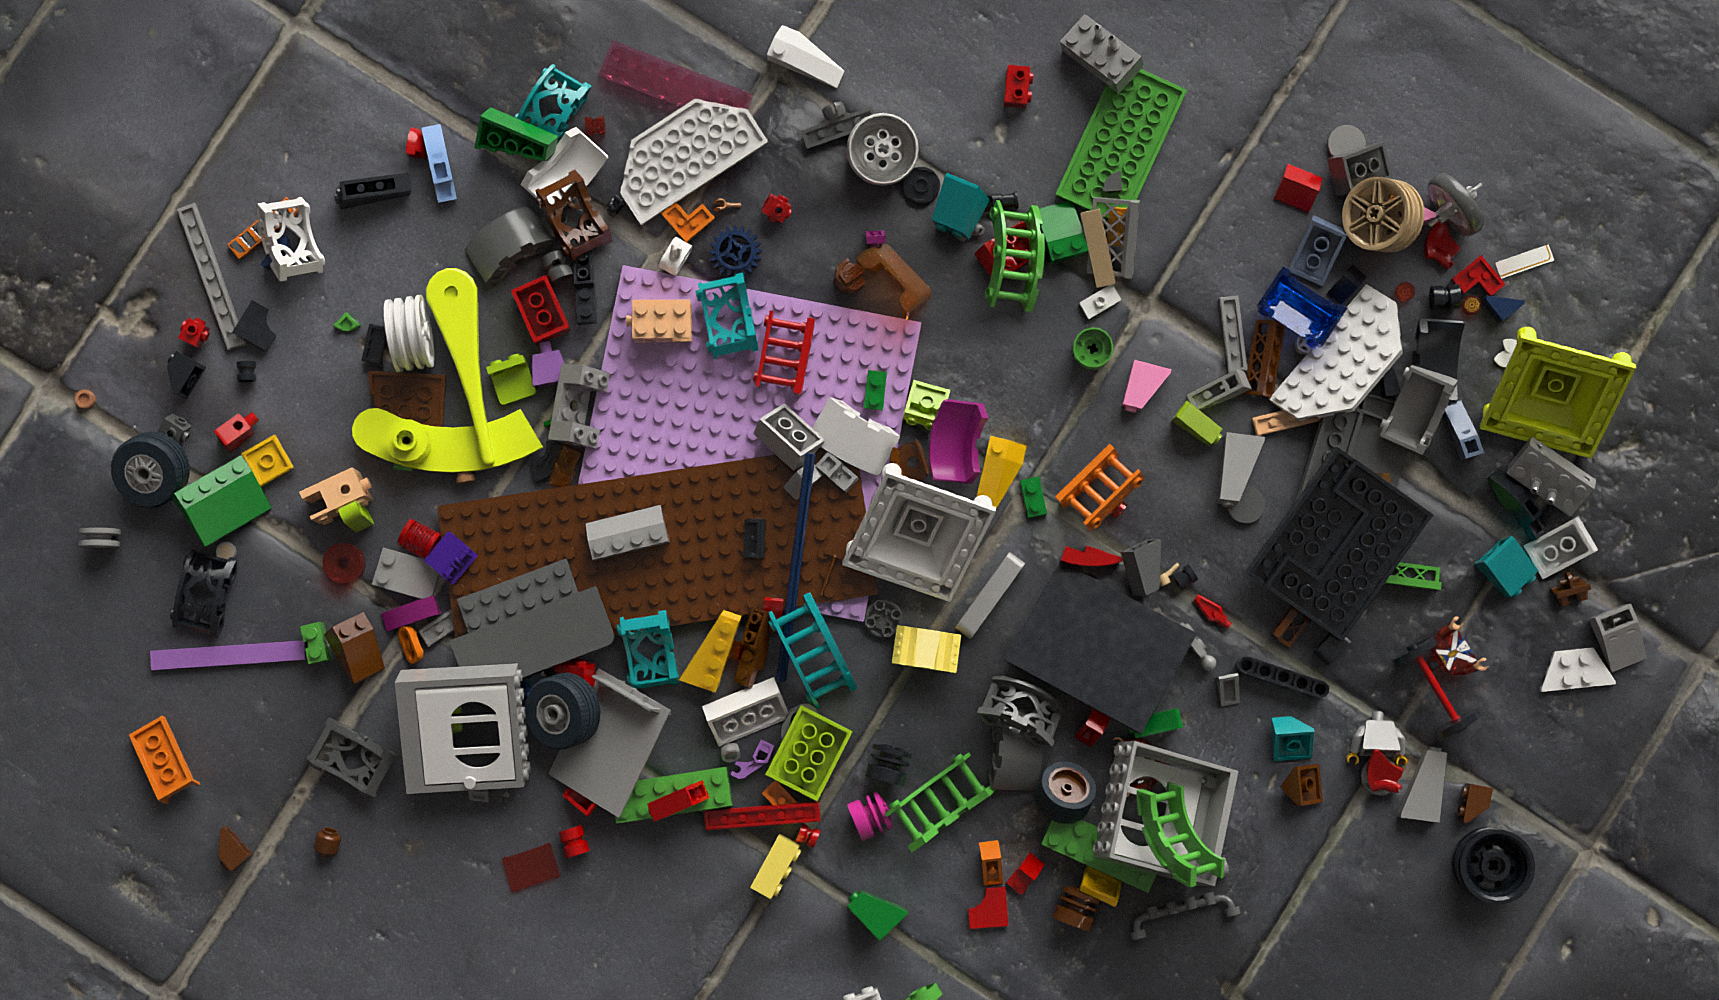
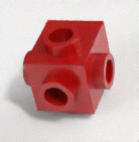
M769 193L761 208L762 213L768 215L766 218L774 223H777V221L783 223L784 219L787 220L792 212L790 209L791 205L788 203L789 199L780 194L777 197Z
M197 317L194 320L188 318L187 321L182 323L180 327L181 333L178 338L200 349L203 342H206L209 338L210 328L205 326V321Z

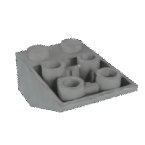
M1625 604L1589 618L1611 672L1647 659L1639 622L1631 604Z

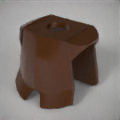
M917 439L915 440L916 442L906 443L899 448L893 447L890 453V463L899 465L902 476L919 482L928 476L930 469L922 446ZM911 457L918 459L919 463L915 468H910L907 464L908 459Z

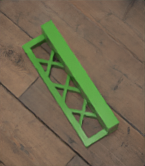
M1399 562L1396 567L1398 573L1394 576L1390 575L1384 583L1434 591L1441 590L1442 582H1439V567ZM1407 568H1413L1417 576L1407 578L1403 572ZM1427 570L1435 571L1434 581L1425 580L1422 574Z

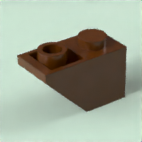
M1465 783V787L1463 786L1461 789L1462 806H1459L1457 816L1460 817L1459 821L1468 823L1488 809L1491 803L1493 788Z

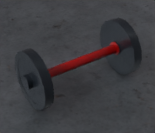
M1431 636L1418 643L1413 642L1408 645L1406 650L1392 659L1395 667L1412 659H1415L1451 719L1435 731L1438 739H1442L1465 730L1468 725L1481 717V713L1478 708L1469 710L1459 716L1455 712L1422 656L1423 653L1438 644L1435 636Z

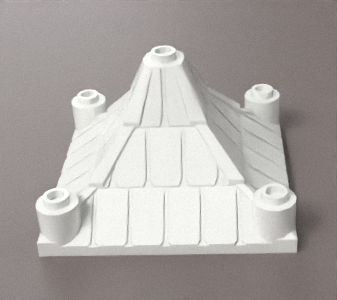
M894 463L887 464L882 469L881 482L854 539L846 545V555L842 565L950 602L996 512V507L992 506V500L988 496L981 495L972 501L902 476L899 465Z

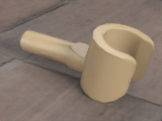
M1178 563L1169 571L1160 575V586L1171 582L1168 576L1180 567Z

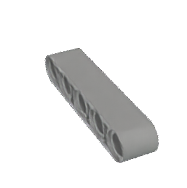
M1009 552L955 629L971 639L1025 563Z

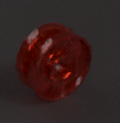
M338 543L331 546L324 554L322 561L323 570L332 581L342 584L358 580L366 567L362 551L356 546L347 543ZM343 558H346L349 563L345 569L340 566V561Z

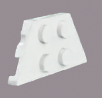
M1594 648L1555 651L1552 653L1550 665L1547 667L1540 692L1616 684V681Z

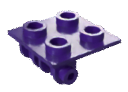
M448 531L424 561L442 575L445 580L454 585L478 555Z

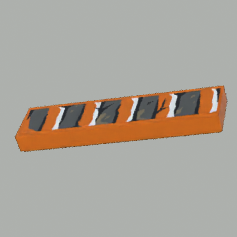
M286 197L282 201H288L289 199ZM297 208L287 209L286 218L293 211L295 217L298 214ZM282 210L273 211V213L281 215ZM257 220L227 244L238 259L241 260L262 243V239L265 238L263 227L259 228ZM280 224L279 228L274 226V232L280 229Z

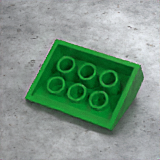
M242 456L235 458L177 491L173 496V502L204 547L271 509L257 479Z

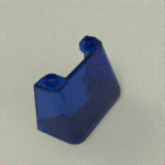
M1282 266L1256 305L1258 312L1265 317H1271L1306 340L1308 346L1314 349L1316 347L1321 348L1348 308L1341 303L1338 306L1332 304L1333 301L1330 299L1327 301L1298 282L1297 277L1291 278V275H1289L1291 271Z

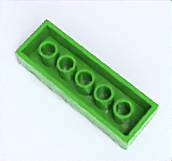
M720 767L638 780L620 818L615 816L616 824L652 818L649 814L647 803L703 780L710 798L672 815L732 806L728 768Z
M1050 819L1040 844L1149 893L1156 874L1093 857V845L1097 841L1098 836L1097 826L1083 820L1072 824H1061Z

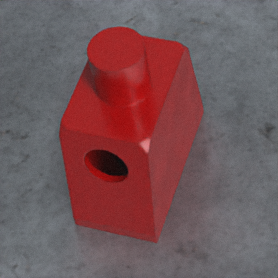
M253 412L245 418L237 414L214 430V433L227 451L231 453L254 434L251 427L259 422V419Z

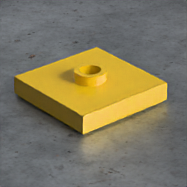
M276 435L241 453L260 487L294 469Z
M1087 865L1079 891L1116 907L1122 881Z

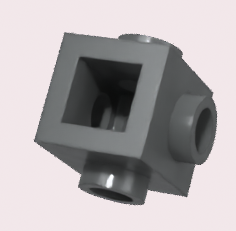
M171 414L164 418L157 432L168 435L180 444L188 440L190 437L189 431L192 426L184 418Z

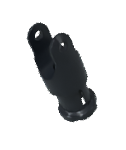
M1017 191L1004 195L1001 193L987 195L992 204L986 207L984 212H990L996 200H1000L1002 208H1019Z

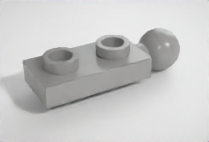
M1183 622L1180 623L1182 626L1194 631L1188 623L1186 625ZM1195 638L1190 648L1201 659V666L1204 670H1213L1216 667L1215 658L1207 655V652L1204 650L1206 648L1205 644L1200 639L1197 640Z

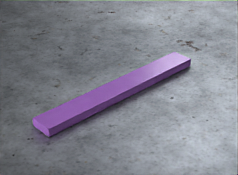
M302 640L150 651L151 670L307 660L306 642Z

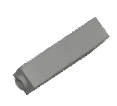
M1226 432L1223 438L1218 504L1231 508L1239 503L1265 437Z
M1430 747L1429 750H1423L1397 812V817L1440 823L1447 753L1441 752V748Z

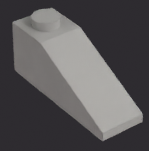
M1236 369L1187 394V397L1192 405L1202 410L1237 397L1252 388L1245 372Z

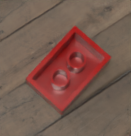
M546 275L511 290L536 346L541 342L549 341L571 331L554 289Z

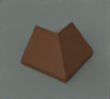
M1319 764L1293 767L1280 786L1292 799L1293 805L1302 806L1323 802Z

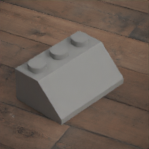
M785 403L760 418L753 433L793 471L804 465L805 453L815 454L825 442L822 436Z

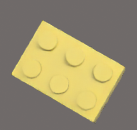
M779 834L750 888L770 899L773 895L777 897L782 887V884H780L781 879L787 878L792 869L789 866L791 861L796 862L801 852L798 849L800 845Z

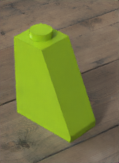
M1188 401L1180 407L1171 420L1208 446H1211L1213 443L1217 444L1222 437L1220 434L1222 428Z

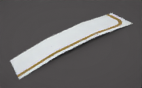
M1549 245L1504 259L1495 264L1502 279L1554 261Z

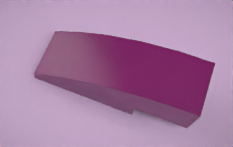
M433 595L381 613L386 632L441 615L436 596Z

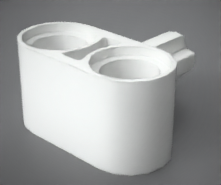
M675 237L663 255L658 267L676 276L693 246Z

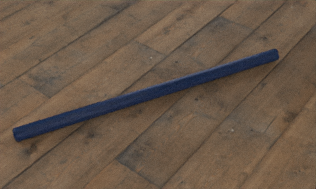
M805 453L784 616L796 610L815 463L814 453ZM794 620L783 625L782 632L785 638L793 634ZM782 640L776 676L778 681L787 680L790 657Z

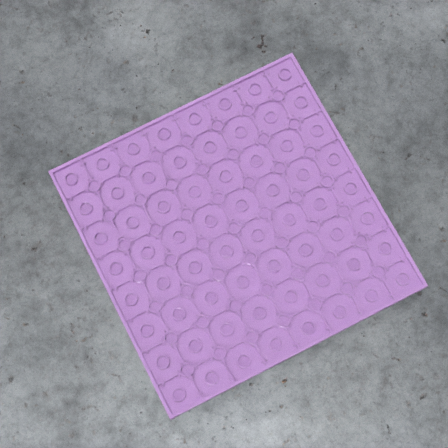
M625 265L622 266L601 371L610 373L607 392L597 391L590 427L600 429L597 448H585L578 484L776 455L753 433L760 418L784 403L813 428L828 398L832 397L845 402L848 406L859 412V417L866 421L871 419L890 427L900 436L922 322L747 289L750 305L747 308L751 307L759 351L751 352V349L717 356L718 359H713V355L708 353L706 342H709L702 302L697 301L695 291L699 290L698 283H706L708 281L674 276L672 274ZM725 286L722 288L725 292H727L730 288L734 286ZM719 288L706 291V296L709 300L714 299L712 292L716 293L719 299L722 296ZM690 299V303H692V342H634L632 339V327L626 326V315H632V300ZM729 299V302L732 306L737 307L739 305L738 300L732 302V300ZM725 303L716 321L723 328L732 332L733 324L737 319L743 317L744 314L731 311ZM707 306L710 316L713 308ZM770 310L774 311L775 319L802 324L807 322L808 317L815 319L802 396L794 395V390L791 387L761 382L760 388H756V383L753 382L754 372L759 370L766 327L763 326L765 315H769ZM738 325L736 333H738V329L743 330L745 328L744 325ZM772 326L770 337L799 342L803 341L804 334L798 330ZM712 327L713 335L715 336L719 332ZM728 338L725 344L731 343V338ZM722 339L717 341V346L723 345ZM768 344L766 356L796 361V359L800 360L801 352H798L796 349ZM765 363L763 374L792 380V378H796L797 371H794V368ZM868 370L887 372L883 411L864 409ZM890 457L885 465L890 464ZM860 469L866 511L881 482L882 471L879 475H874ZM869 596L816 605L821 614L864 622Z

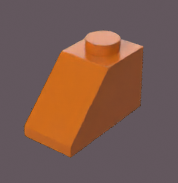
M999 841L980 842L979 849L984 886L1003 884Z

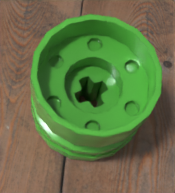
M1091 327L1084 329L1077 335L1073 344L1075 361L1081 367L1088 370H1097L1104 367L1113 354L1114 345L1112 338L1106 331L1100 328ZM1092 345H1095V349L1098 350V352L1090 354V350H1088L1087 348H1091Z

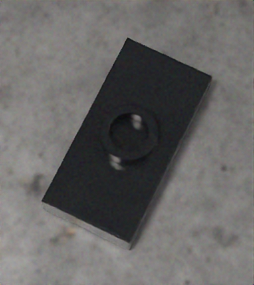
M369 324L362 362L382 364L387 341L384 326Z

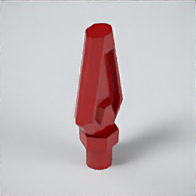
M1199 594L1193 600L1209 621L1217 622L1219 625L1222 624L1226 629L1232 625L1227 616L1223 614L1221 606Z

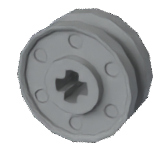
M79 528L78 534L87 536L86 540L78 541V546L120 547V542L111 540V537L120 535L121 529Z

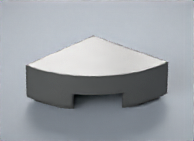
M1121 171L1111 174L1106 179L1103 185V193L1122 191Z

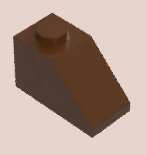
M224 826L220 829L218 857L221 859L220 864L227 871H235L253 854L229 826Z

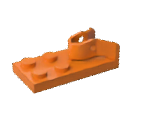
M160 716L129 734L158 801L168 804L172 795L191 784L195 786L200 785V782L193 779L166 717Z

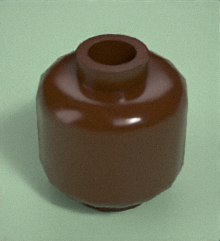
M325 827L317 832L314 850L319 853V856L329 858L331 855L338 853L341 836L334 828Z

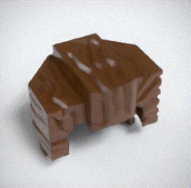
M847 258L837 265L833 282L841 293L853 295L866 284L861 277L863 274L862 268L857 263L852 264Z

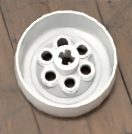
M878 113L865 117L856 124L849 135L846 150L850 166L857 176L870 184L886 186L900 182L909 175L918 159L919 147L915 132L906 121L893 114ZM885 131L887 134L886 138L881 139L879 133ZM872 138L874 140V144L872 146H868L867 139ZM896 138L899 144L893 146L891 143L892 139ZM880 144L887 145L888 152L886 154L878 151ZM868 153L874 154L873 160L870 161L867 159L866 156ZM897 153L899 155L898 160H893L891 155ZM880 160L886 161L884 168L879 166Z

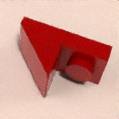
M1029 852L1006 883L1022 895L1031 882L1035 881L1045 864Z

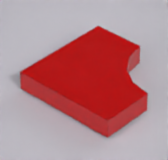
M1005 886L986 888L985 896L981 903L976 907L968 909L970 929L1008 926Z

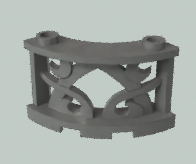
M1006 675L993 676L991 679L992 684L983 706L979 707L977 711L982 721L986 725L1000 726L1007 729L1010 726L1020 730L1019 734L1028 739L1036 748L1053 747L1055 742L1053 739L1062 713L1066 711L1061 701L1030 683L1009 678ZM998 690L1001 691L1000 696L1002 698L996 697ZM1028 698L1036 714L1029 713L1024 717L1019 716L1016 706L1011 702ZM993 702L997 703V705L994 708H991ZM1050 713H1052L1050 720L1045 718L1048 717Z
M328 717L325 722L326 727L311 754L306 758L311 762L310 766L319 771L324 769L356 787L358 793L362 796L368 797L371 795L376 797V790L392 762L396 763L399 756L388 748L375 743V740L362 733L358 736V733L350 729L351 727ZM333 731L332 744L326 743L331 732ZM345 739L351 741L348 747L340 746V743L345 744ZM361 744V757L366 765L357 769H347L341 750H353ZM324 746L330 747L333 752L323 753L329 756L328 761L318 758ZM368 751H371L373 754L372 757L369 758L370 760H372L371 762L367 759L366 756ZM336 763L339 769H337V768H335V767H333V766H331V765H333V764ZM370 770L374 773L372 778L371 774L368 772ZM359 775L358 780L351 776ZM365 777H367L368 780H370L368 785L364 783Z

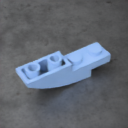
M441 125L423 127L422 132L438 203L457 199Z

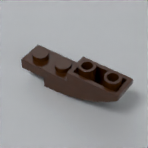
M752 607L741 644L745 645L734 682L752 688L758 669L763 670L770 640L769 612Z

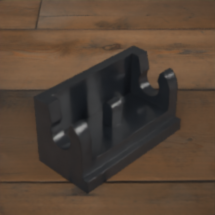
M745 519L743 558L765 559L766 519Z

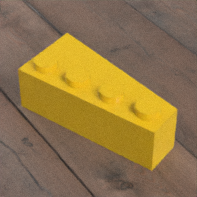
M723 610L680 677V681L712 692L717 691L742 616Z

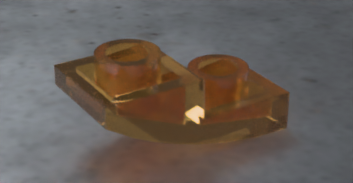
M562 445L551 473L550 484L559 487L569 486L575 475L573 469L581 455L580 450Z

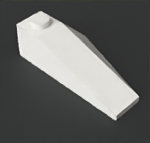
M783 25L775 35L767 53L768 61L834 88H838L844 74V70L800 32Z

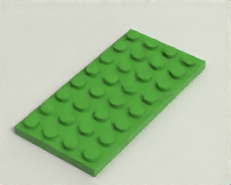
M1142 69L1119 94L1106 85L1055 196L1088 211L1092 210L1093 197L1137 200L1187 90ZM1121 171L1122 191L1103 193V185L1106 179L1111 174ZM1097 202V209H1100L1101 215L1109 210L1106 203ZM1118 204L1116 207L1127 208V205ZM1109 213L1104 216L1107 220H1109Z

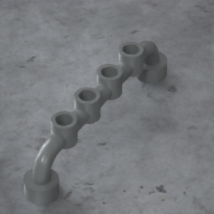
M1213 892L1203 894V899L1195 900V897L1183 899L1184 903L1176 905V901L1164 904L1165 908L1157 909V906L1145 908L1146 913H1142L1134 919L1133 932H1130L1131 940L1147 937L1145 929L1141 930L1140 928L1141 923L1146 920L1220 902L1225 903L1227 909H1224L1226 917L1241 914L1239 906L1235 907L1232 899L1228 896H1214Z

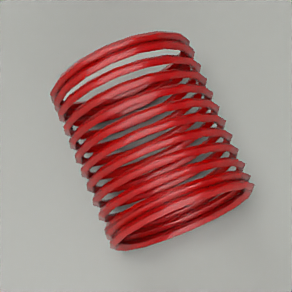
M410 519L402 529L397 545L406 550L408 549V551L411 550V553L413 552L425 559L430 554L431 547L433 546V550L440 542L441 533L433 531V529L422 525L414 519Z

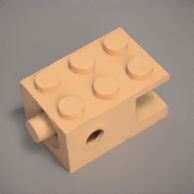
M690 299L632 300V315H626V326L632 327V339L635 343L692 342V303H690Z
M349 468L299 492L301 498L309 503L324 499L327 509L310 516L311 520L323 525L334 521V517L340 515L339 508L354 501H358L365 507L372 500L368 489L372 488L369 479H363L361 473L354 468Z

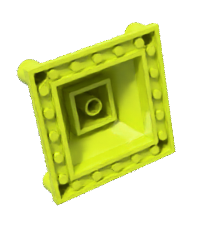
M1522 327L1517 331V344L1492 400L1483 407L1480 429L1527 442L1531 437H1534L1549 448L1592 459L1634 374L1636 364L1632 363L1631 356L1625 352L1616 353L1612 359L1604 356L1537 339L1536 331L1533 328Z

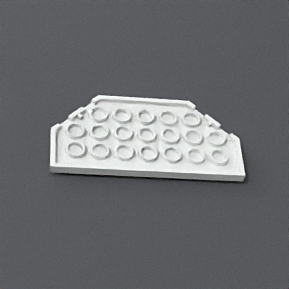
M693 99L631 140L620 193L639 223L643 225L675 202L688 196L769 142L747 109Z
M1366 284L1318 340L1314 349L1307 353L1274 392L1272 397L1269 398L1270 402L1298 421H1304L1307 418L1316 416L1319 418L1332 416L1334 413L1344 411L1345 413L1353 412L1403 353L1396 302Z

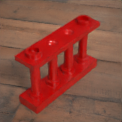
M770 310L769 315H765L763 326L766 327L759 370L754 372L753 382L756 383V388H760L761 382L791 387L794 390V395L802 396L815 319L808 317L807 322H803V324L775 319L774 311ZM776 326L798 330L804 334L803 341L795 342L770 337L771 328ZM768 344L796 349L798 352H801L800 360L796 359V361L766 356ZM767 363L794 368V371H797V376L791 380L764 375V365Z

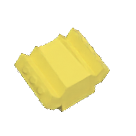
M897 625L892 663L956 673L961 635Z

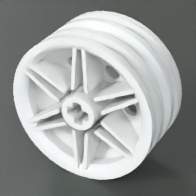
M416 295L415 299L412 296H408L405 303L401 298H395L394 303L391 299L385 300V331L395 370L402 372L405 367L407 371L413 369L414 363L418 369H423L425 364L428 368L433 367L435 361L434 341L429 313L423 296Z

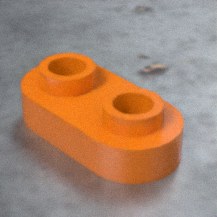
M410 625L400 627L398 637L406 659L412 664L420 662L423 659L424 651L419 643L416 630Z

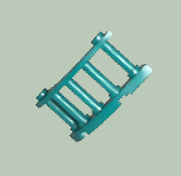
M809 592L803 595L806 600L803 607L779 619H776L771 611L769 615L772 620L768 622L773 632L778 631L807 690L805 696L809 704L814 703L816 709H818L820 706L816 698L842 685L844 687L848 685L851 692L858 689ZM806 613L813 614L816 620L813 622V625L785 638L780 626ZM815 632H822L826 640L823 642V645L795 658L789 645ZM826 651L827 653L832 652L835 658L832 664L806 677L804 676L799 666L800 664ZM835 670L837 672L841 671L842 675L839 676V679L812 692L809 683Z

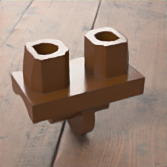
M1567 572L1564 574V579L1559 580L1560 585L1550 588L1558 604L1565 606L1570 604L1569 595L1574 594L1577 601L1587 600L1591 585L1587 584L1584 579L1580 580L1579 576L1572 577L1571 573Z

